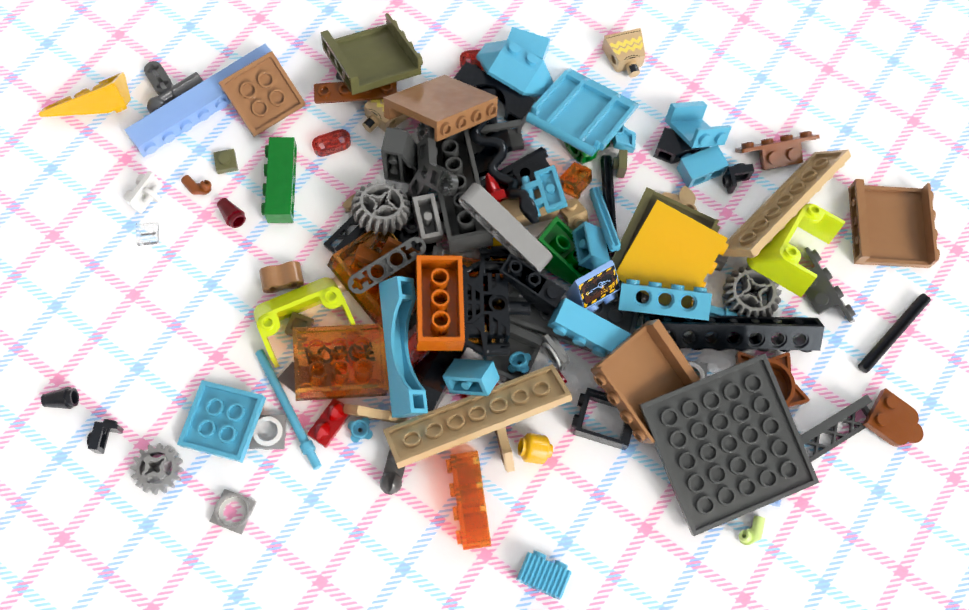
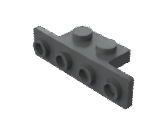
M809 247L804 248L815 266L810 271L818 275L805 292L817 314L820 315L839 305L850 323L855 322L853 318L856 315L850 304L845 305L842 297H844V294L838 285L834 287L830 281L833 276L828 268H822L819 263L822 258L817 250H811Z

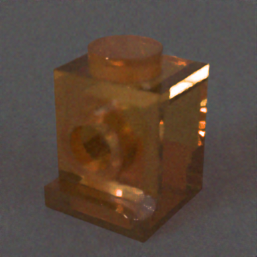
M574 162L560 176L564 193L579 199L580 194L592 182V169Z

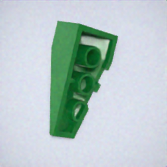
M557 216L536 237L553 256L544 267L545 270L571 285L575 280L593 271L578 265L572 230Z

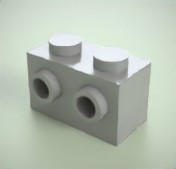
M434 193L412 197L411 205L419 238L423 239L426 245L442 242L443 234H446L444 221L440 222L439 214L441 213L439 200H435Z

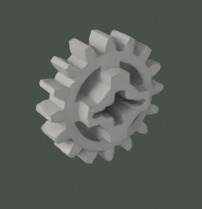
M157 443L156 448L149 444L148 451L145 452L140 449L139 452L142 456L140 458H133L137 464L130 466V469L136 471L131 478L138 480L135 485L138 488L143 487L142 491L145 493L151 490L152 494L157 495L159 490H161V492L166 494L168 486L174 489L175 484L173 482L175 480L181 481L178 473L184 472V469L179 466L183 463V460L176 458L179 453L176 450L172 451V447L169 445L163 448L161 443ZM163 454L160 457H153L154 455ZM157 465L159 466V469H160V471H159L158 473H156V469H155V467H156ZM155 480H161V481H162L161 483H158V484H151V483H150V482L153 483Z

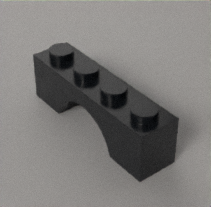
M467 61L454 77V79L478 89H495L496 96L504 107V120L513 121L521 119L522 127L524 126L527 114L535 104V101L530 96L521 95L482 71L479 66L472 65Z

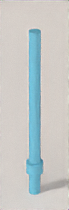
M258 350L255 355L301 444L300 449L303 455L307 456L313 470L319 469L322 465L315 453L316 448L312 440L308 439L264 350Z

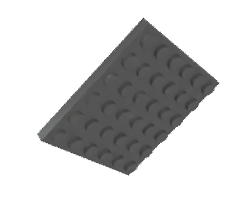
M766 353L639 404L647 428L655 440L654 445L692 536L699 535L820 483Z

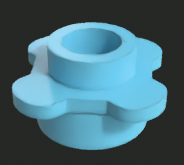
M521 351L511 354L509 358L510 365L508 366L509 372L519 371L527 373L529 371V361L532 359L531 355Z
M368 418L348 423V428L352 434V442L357 443L361 439L369 440L372 438L373 432L370 431V420Z

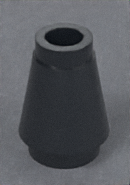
M69 386L42 394L41 396L43 407L72 409L79 403L77 389Z

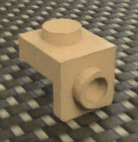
M576 197L567 200L568 207L562 208L559 211L572 231L585 221L589 223L587 210Z

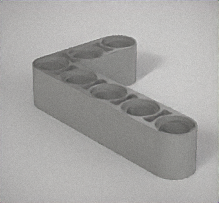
M472 183L458 199L460 205L511 254L538 272H541L553 258L550 251L478 183Z

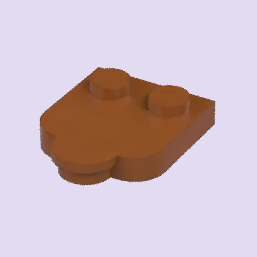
M887 388L882 389L863 425L894 447L905 445L908 442L918 443L924 436L923 429L918 423L919 415L917 411Z

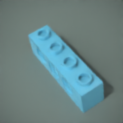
M626 279V283H621L618 310L709 321L712 293L707 292V288L694 287L692 291L684 290V285L671 284V288L662 287V283L649 282L648 285H640V280ZM641 290L647 291L649 294V299L643 303L636 299V294ZM662 293L671 295V302L669 304L662 305L659 303L658 298ZM684 296H691L694 302L691 307L685 308L681 305V300Z

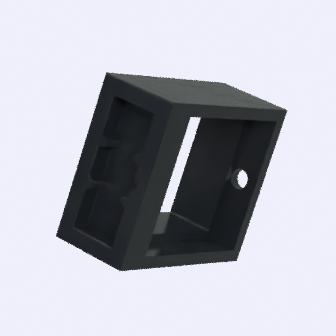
M587 387L585 394L580 393L577 406L581 408L579 415L574 414L571 424V427L575 428L573 435L625 451L629 446L633 432L631 427L623 422L619 439L582 428L589 400L617 408L609 402L606 396L607 393Z

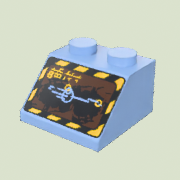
M610 260L575 280L566 292V297L592 313L599 309L598 305L604 302L607 305L617 298L616 294L620 290L614 262Z

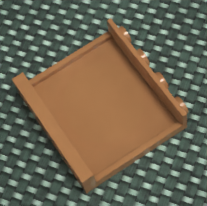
M445 74L383 97L385 118L391 120L404 114L434 128V141L436 142L496 117L498 110L497 96Z
M855 179L848 191L854 264L930 268L939 261L940 250L937 248L938 231L935 229L936 212L933 210L934 193L931 191V183H927L923 188L865 185L864 179Z
M659 319L644 323L590 369L594 375L595 382L607 393L606 396L609 402L617 407L621 419L633 430L632 433L635 439L641 443L653 444L655 440L650 435L639 404L700 380Z

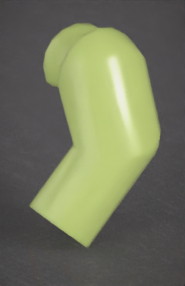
M761 516L753 517L752 527L742 530L738 535L742 544L751 545L761 540L765 518Z

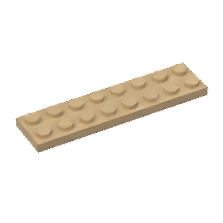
M849 149L814 152L726 241L729 246L723 256L753 258L759 255L764 246L770 243L780 230L785 228V225L798 214V211L808 204L810 199L822 189L823 185L831 180L833 175L852 157Z
M551 364L495 386L489 396H468L432 410L427 414L419 415L383 429V432L399 469L572 401V394L555 366Z

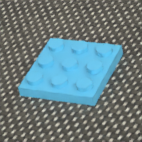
M202 380L177 445L243 463L266 397Z

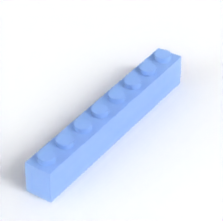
M264 43L124 129L129 139L140 154L145 157L153 154L164 144L172 142L180 134L188 132L201 121L207 120L212 114L225 109L231 102L218 83L271 52V49Z

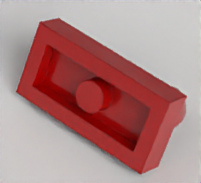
M486 173V191L498 202L508 199L505 190L499 187L498 183L489 173Z
M333 398L309 430L307 436L324 448H327L350 417L349 414L343 412L344 404Z

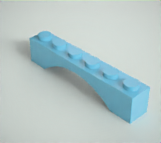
M395 276L379 282L392 418H410L427 414L428 407L426 390L414 373L408 350L409 321L416 301L414 278Z

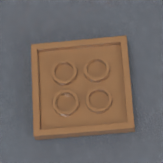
M273 51L218 83L253 138L306 106L305 101Z

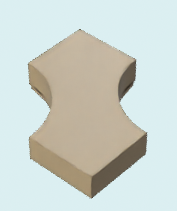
M344 404L343 407L345 414L390 423H401L407 420V418H392V413L388 410Z
M506 427L496 430L495 434L505 471L508 473L515 471Z

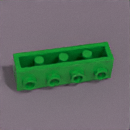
M269 137V145H265V157L268 158V162L264 164V176L267 178L266 183H263L262 186L265 203L261 204V213L265 215L268 223H294L297 164L295 137Z

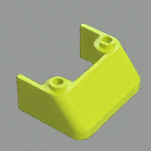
M806 204L785 225V228L780 230L773 237V240L764 246L759 255L753 258L747 257V264L756 272L802 297L818 275L798 264L801 259V253L796 247L789 244L795 230L799 227L829 244L843 227L845 221L815 204Z
M324 277L255 307L253 312L254 319L275 368L280 365L268 337L278 332L280 321L291 317L292 312L300 313L319 304L328 309L342 307L353 334L358 333L356 323L345 298L332 278Z

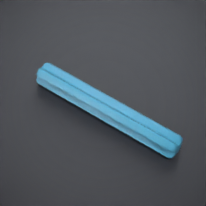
M599 187L590 188L589 196L608 248L611 252L619 251L621 243Z

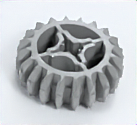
M377 180L375 185L369 182L367 187L361 186L360 191H356L352 199L351 213L354 216L355 222H359L360 228L366 227L367 233L371 230L374 231L375 236L378 232H382L385 236L388 231L391 234H394L395 230L400 231L402 226L406 225L408 217H410V201H408L407 194H403L402 188L396 189L395 184L388 186L387 181L384 184H380Z
M742 266L738 271H732L731 276L726 278V284L722 287L725 291L722 294V298L727 299L724 302V306H731L729 311H735L738 316L771 317L773 312H776L779 308L777 304L782 299L779 297L782 290L776 289L779 284L756 272L749 266L746 269ZM741 282L742 292L737 295L736 286L737 283ZM764 293H766L767 303L765 306H763L762 304V295Z

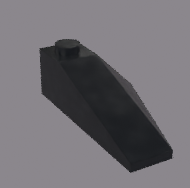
M466 350L430 351L413 368L420 384L426 390L428 412L438 408L447 390L442 376L454 359H462Z

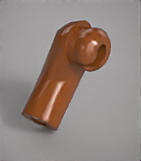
M185 175L181 179L182 184L193 195H207L212 190V184L209 180L196 183L189 175Z

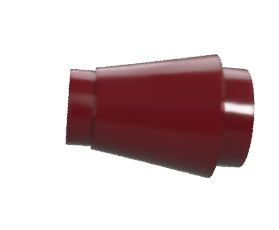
M222 198L218 201L217 207L228 226L238 228L244 224L246 217L243 210L227 198Z

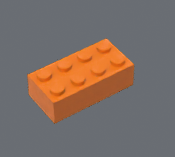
M417 255L415 265L416 351H463L465 327L462 256Z

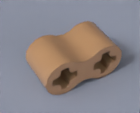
M289 261L276 266H266L259 270L264 293H276L284 289H295L304 285L301 265L297 261Z

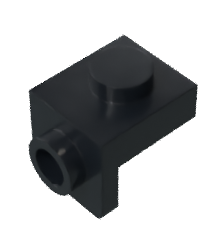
M738 163L727 168L722 176V183L724 188L727 189L728 194L734 192L737 182L747 181L751 178L755 171L753 163Z
M104 419L103 422L95 421L92 432L87 437V449L97 454H104L109 433L123 434L124 429L117 425L118 422L114 420Z

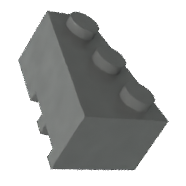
M387 127L381 147L384 179L410 184L418 170L417 144L408 131L398 127Z

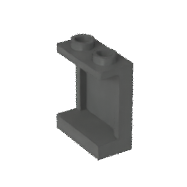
M510 323V337L508 339L510 355L521 351L530 354L532 359L529 361V371L527 373L519 371L511 373L508 370L510 356H487V360H491L495 364L500 377L499 381L505 383L528 374L542 346L544 337Z

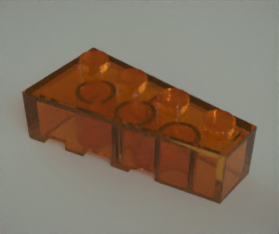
M470 449L448 453L449 459L445 461L447 474L451 473L453 483H449L450 496L455 497L456 506L452 507L454 521L459 522L460 530H455L457 545L462 544L463 550L492 546L478 450Z

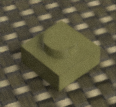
M234 148L213 152L217 174L239 171Z
M619 149L617 157L613 158L612 166L613 170H616V178L625 177L628 150Z
M292 312L284 332L287 335L306 341L314 324V319Z

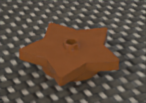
M739 351L735 355L736 365L754 358V356ZM786 352L769 358V363L788 408L809 402L810 399L795 383L791 373L790 353Z

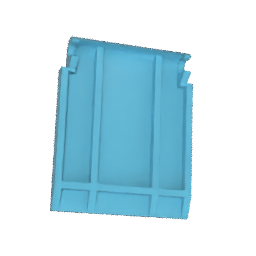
M569 68L561 74L531 107V111L527 114L526 122L592 157L598 149L604 150L640 104Z

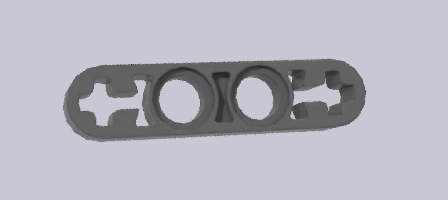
M419 237L409 238L352 274L348 279L349 289L356 294L367 291L414 261L417 255H423L426 250L425 242ZM412 241L415 243L420 242V252L412 251L408 254L411 258L407 260L406 254L401 248L405 246V250H408L412 247ZM395 252L400 253L403 257L402 263L398 266H394L390 262V256ZM374 265H381L384 269L383 275L379 278L371 275V268ZM366 270L368 277L373 282L369 284L368 280L362 283V289L353 288V279L355 277L359 280L364 278L365 276L362 272Z

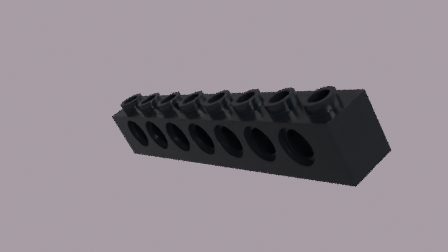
M643 314V324L650 320L659 319L665 329L670 331L669 335L679 349L691 348L697 351L703 349H714L717 351H724L725 349H735L737 351L754 349L761 352L769 350H779L781 352L800 350L806 353L821 351L825 327L815 317L709 315V321ZM692 331L690 335L683 336L686 332ZM714 332L712 335L706 336L707 333ZM736 332L733 336L727 337L730 333ZM757 333L755 336L750 337L751 334Z

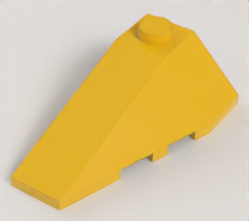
M124 72L104 79L98 82L99 84L94 86L93 90L90 91L89 88H85L74 95L75 98L72 99L71 96L65 97L44 107L38 114L40 117L102 114L110 113L114 110L116 113L127 109V104L131 101Z

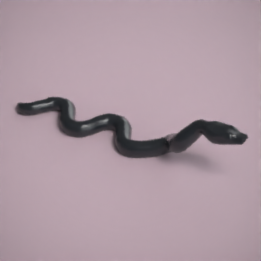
M488 120L471 127L469 134L475 144L495 147L497 149V153L488 163L487 173L497 183L508 187L505 193L509 200H520L519 208L532 224L538 223L539 217L535 202L530 198L526 190L520 189V181L498 170V166L507 156L508 147L506 143L500 138L486 137L480 134Z

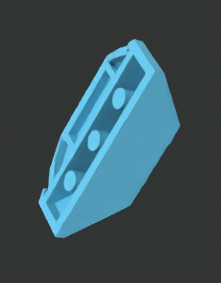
M511 40L485 43L476 56L488 75L521 95L541 97L554 83L544 60Z

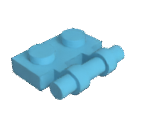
M555 165L535 171L536 180L530 182L529 176L521 178V189L526 190L530 198L535 202L538 217L541 216L539 209L545 206L547 214L568 207ZM537 189L541 193V198L538 199L535 198L534 191Z

